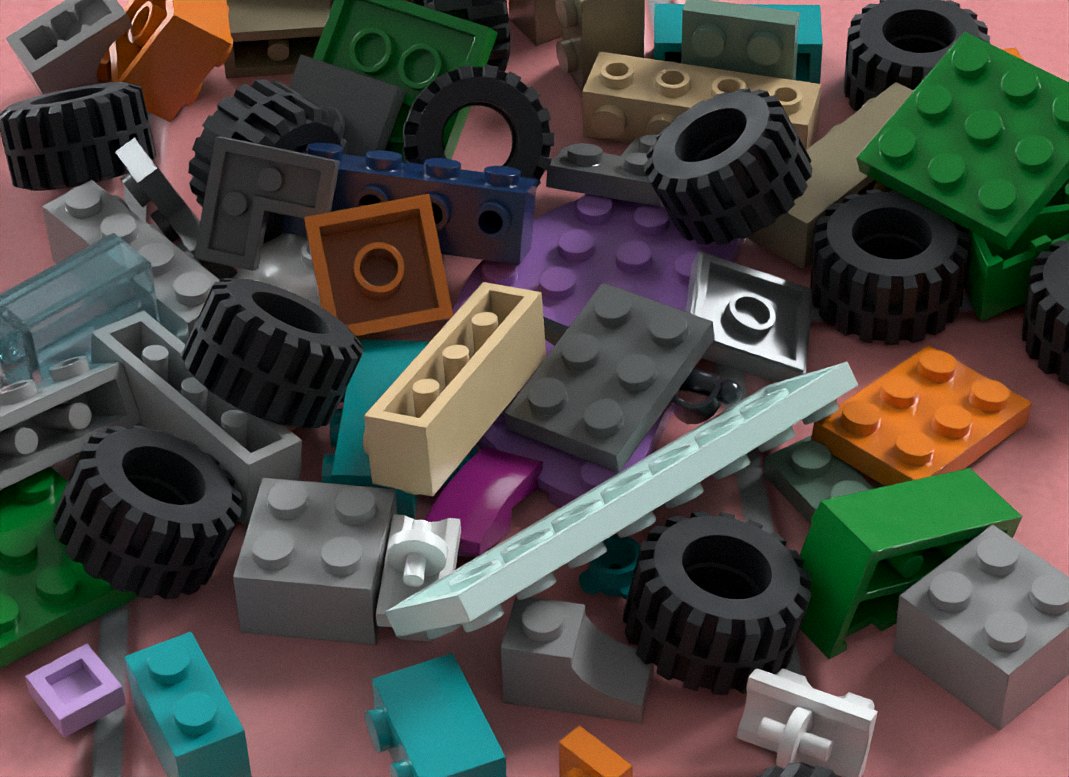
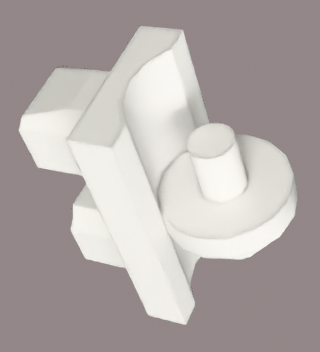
M393 514L376 609L377 626L392 627L385 611L456 569L461 535L460 519L447 518L438 522H428L426 520H414L406 515ZM425 631L397 637L402 640H435H429Z
M758 668L751 673L746 687V705L736 738L776 752V764L785 769L788 763L804 762L815 767L819 766L833 770L836 775L842 777H861L863 775L878 711L874 710L875 706L872 700L850 692L840 697L812 688L805 676L783 668L776 674Z

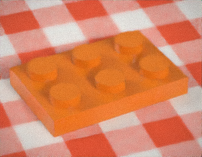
M928 345L839 404V410L814 422L811 441L824 444L832 455L884 486L965 469L1028 422L1032 402L1009 390L1001 382L989 379L958 362L952 355Z

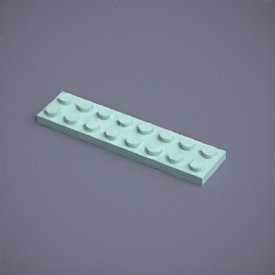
M848 362L765 386L385 611V614L396 636L425 631L427 638L432 640L460 626L463 627L465 632H471L497 620L504 614L500 603L516 594L517 599L522 600L544 591L556 583L553 574L554 570L566 563L571 569L598 558L607 551L603 542L605 539L617 533L619 538L627 537L647 528L656 521L653 510L664 503L667 508H673L696 498L704 492L700 482L710 475L713 476L714 480H717L745 468L751 463L747 456V453L758 447L759 451L763 452L775 448L795 437L796 434L792 426L802 420L804 425L811 424L839 410L836 399L858 386Z

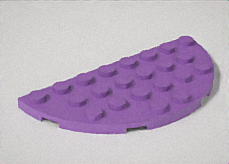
M586 194L578 200L557 207L534 219L531 250L520 265L482 260L461 289L453 308V315L483 282L542 292L543 316L566 326L572 324L602 283L685 311L691 265L698 252H704L736 263L746 238L742 240L737 238L730 243L717 245L716 242L708 245L697 244L695 240L688 241L681 235L662 204L659 207ZM545 340L547 357L554 348V345ZM516 396L476 443L481 450L484 447L542 461L543 470L537 478L538 488L549 493V503L558 508L618 474V472L508 430L504 412ZM669 402L620 472L656 451L673 411L671 402Z

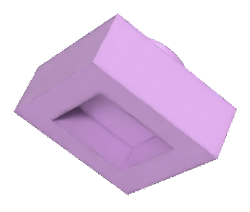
M88 644L25 676L29 695L63 738L126 705L122 685Z

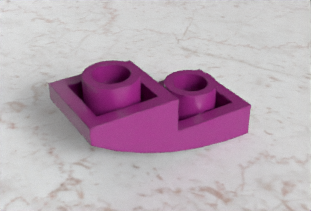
M484 447L451 479L430 509L425 520L428 522H438L447 518L460 519L461 535L458 556H480L510 533L512 507L538 489L537 478L543 470V462Z

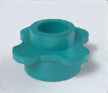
M614 534L603 541L607 551L598 558L588 562L587 570L579 575V586L584 592L591 595L602 592L608 596H621L623 599H627L641 546L631 537L619 538L617 534Z

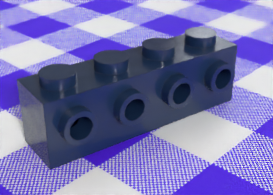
M330 143L308 144L307 149H302L299 152L340 161L331 212L429 194L441 254L520 265L531 250L537 179L520 177L521 171L516 168L489 166L484 168V172L461 169L460 162L445 158L427 159L424 164L402 162V155L382 150L366 152L365 157L343 154V147ZM284 215L283 233L307 236L304 219Z

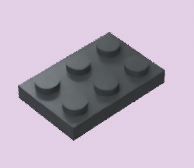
M602 283L504 412L507 429L619 473L714 341L713 321Z

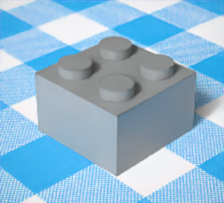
M262 478L233 575L241 632L376 645L380 626H377L376 609L392 516L397 514L395 489Z
M992 525L900 595L893 651L997 729L1001 730L1069 674V577Z

